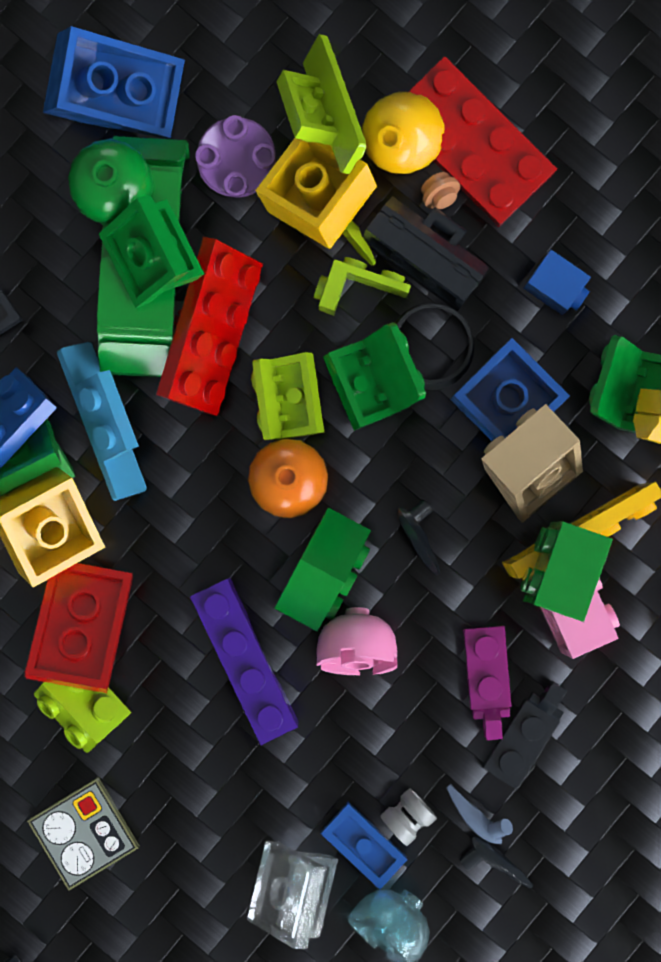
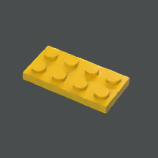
M657 482L639 484L570 524L609 537L621 529L618 522L627 518V520L634 518L637 520L656 510L657 507L654 502L661 498V489ZM535 544L502 562L510 577L523 579L528 567L535 568L540 554L534 551Z

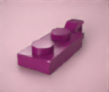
M505 626L464 628L469 706L473 712V719H483L484 738L486 740L503 739L501 717H510L509 707H511Z

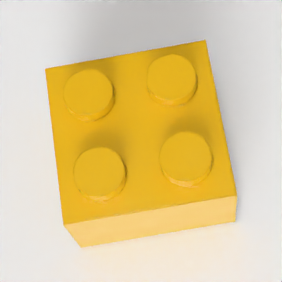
M294 138L255 191L268 213L326 248L331 249L377 185L367 163L358 160L349 174L341 173L331 145L306 142Z
M58 467L0 497V537L18 573L32 587L105 548L72 477Z

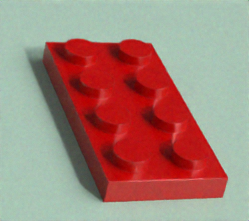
M446 56L409 91L416 95L420 94L427 97L438 108L444 122V134H442V143L440 145L442 148L433 162L443 172L448 173L450 177H455L460 184V189L498 227L556 172L557 168Z
M203 237L197 260L204 275L196 281L189 283L156 395L201 412L218 416L221 403L225 397L231 369L237 357V349L243 329L248 320V313L255 289L260 280L263 263L217 239Z

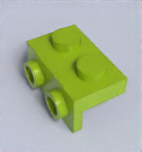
M305 352L275 359L253 360L251 381L257 393L259 406L257 423L263 434V439L281 440L324 433L313 353Z
M44 682L34 693V696L38 699L37 705L47 717L55 718L65 729L64 734L68 741L76 748H82L86 753L90 752L131 714L130 710L109 687L107 693Z

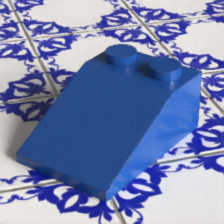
M71 26L57 33L43 113L80 123L169 139L171 138L185 60Z

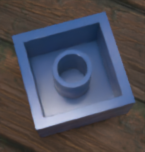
M511 338L450 400L493 441L499 436L506 438L517 429V421L527 411L533 408L538 411L547 404L554 412L570 395Z

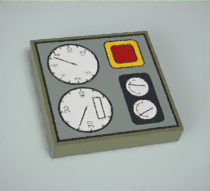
M99 777L27 821L68 891L127 856L140 846Z

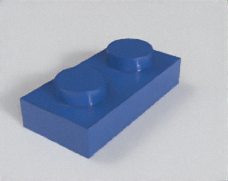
M349 801L321 830V834L379 889L408 860L407 856Z

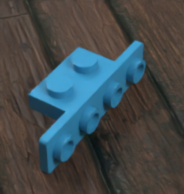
M90 342L61 348L57 351L59 361L112 499L117 501L146 491L145 481L132 450L139 445L110 370L100 372L99 361Z

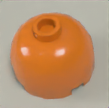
M284 438L270 442L257 452L250 465L248 483L252 497L263 510L275 517L295 518L306 515L319 505L327 489L328 473L323 458L315 448L301 440Z

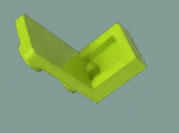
M344 257L343 262L334 259L329 277L321 275L314 298L320 300L319 311L334 316L346 279L403 298H407L411 285L404 283L405 277L400 274L382 270L381 275L366 270L367 264Z

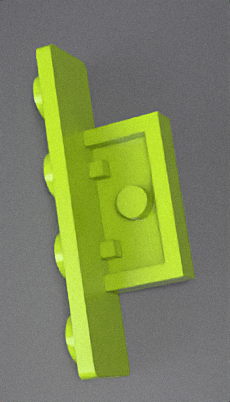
M319 34L303 62L307 75L283 70L277 80V85L294 137L306 142L331 145L340 172L349 174L356 162L363 157L366 149V140L329 39L326 35Z

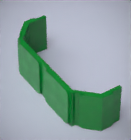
M114 136L113 140L125 142L142 154L152 171L154 184L152 198L154 202L168 199L179 222L182 173L185 159H190L187 140ZM103 242L97 312L100 372L110 370L112 375L161 377L173 340L175 288L164 291L151 303L135 308Z

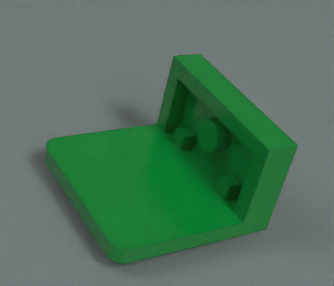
M394 322L384 325L362 341L329 352L323 356L354 431L395 415L426 397L424 378L420 371L415 368L409 354L407 338Z
M613 335L610 343L606 345L602 352V370L598 383L593 386L590 392V410L593 415L613 427L636 433L633 419L634 415L638 414L635 411L640 389L661 390V355L642 351L624 337Z

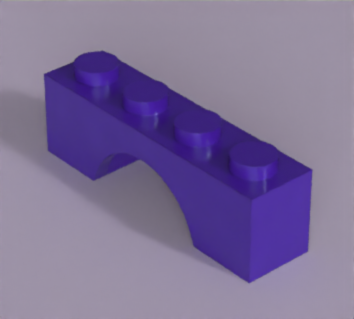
M225 579L190 596L260 745L298 728L299 721L260 647L247 612L231 579Z

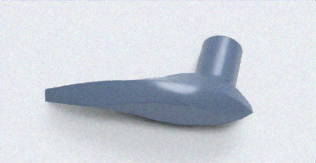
M452 784L447 787L450 797L462 819L479 837L491 843L501 844V837L512 833L513 826L508 819L496 822L490 821L475 805L466 800Z

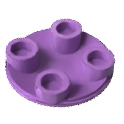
M237 115L229 116L213 124L202 136L195 156L200 175L205 183L217 193L235 198L256 193L257 187L276 164V150L268 132L255 121Z

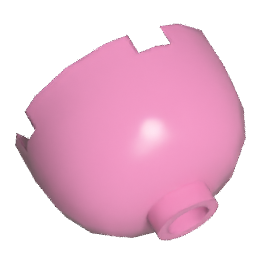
M361 607L348 608L345 610V615L335 617L323 627L317 644V666L321 665V670L342 675H360L359 670L372 667L373 675L393 671L397 668L395 635L390 625L381 618L370 615L369 609Z

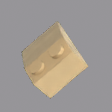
M547 404L538 411L534 408L527 411L517 421L516 426L518 428L506 438L499 436L485 448L484 453L486 455L481 458L486 472L522 523L583 472L580 440Z

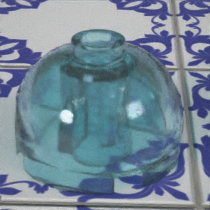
M389 889L376 890L366 895L347 917L350 918L348 922L353 929L374 949L378 946L388 954L385 957L392 962H417L428 945L430 935L428 921L420 911L423 904L415 895L407 890H403L401 894Z

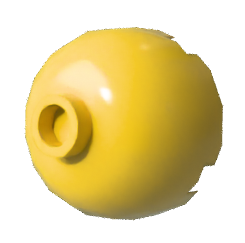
M396 92L380 99L367 112L362 125V133L366 140V153L377 167L390 173L410 174L427 167L439 155L442 148L440 145L442 143V134H444V122L438 108L427 97L411 92Z

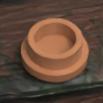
M446 172L433 175L422 185L423 203L429 209H434V207L444 209L450 206L457 198V193L460 189L459 182L455 177H450Z

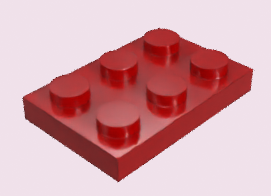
M76 563L49 578L24 674L26 679L107 693L133 574Z

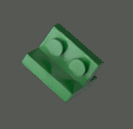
M151 194L139 197L99 233L135 308L151 303L164 291L196 281L204 275L168 199L154 202Z
M48 418L0 468V497L56 467L60 468L70 477H75L73 467L54 438Z

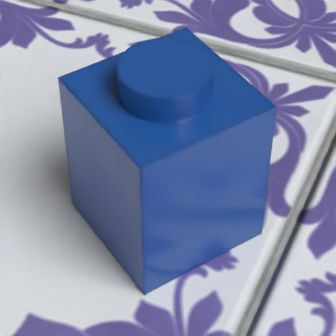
M550 250L523 289L560 315H563L570 307L577 311L590 292L584 286L591 277L553 250Z

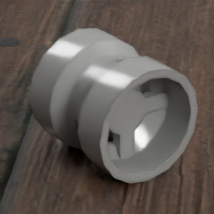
M411 788L401 795L400 803L397 806L388 807L380 815L387 827L406 846L416 839V832L422 826L428 827L437 819L432 810ZM403 808L407 810V812L417 821V823H415L412 820V818L403 810Z

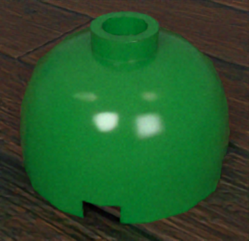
M113 139L95 141L81 149L72 161L68 176L70 194L80 212L91 220L106 226L135 199L149 194L152 196L154 189L152 171L142 154L129 144Z

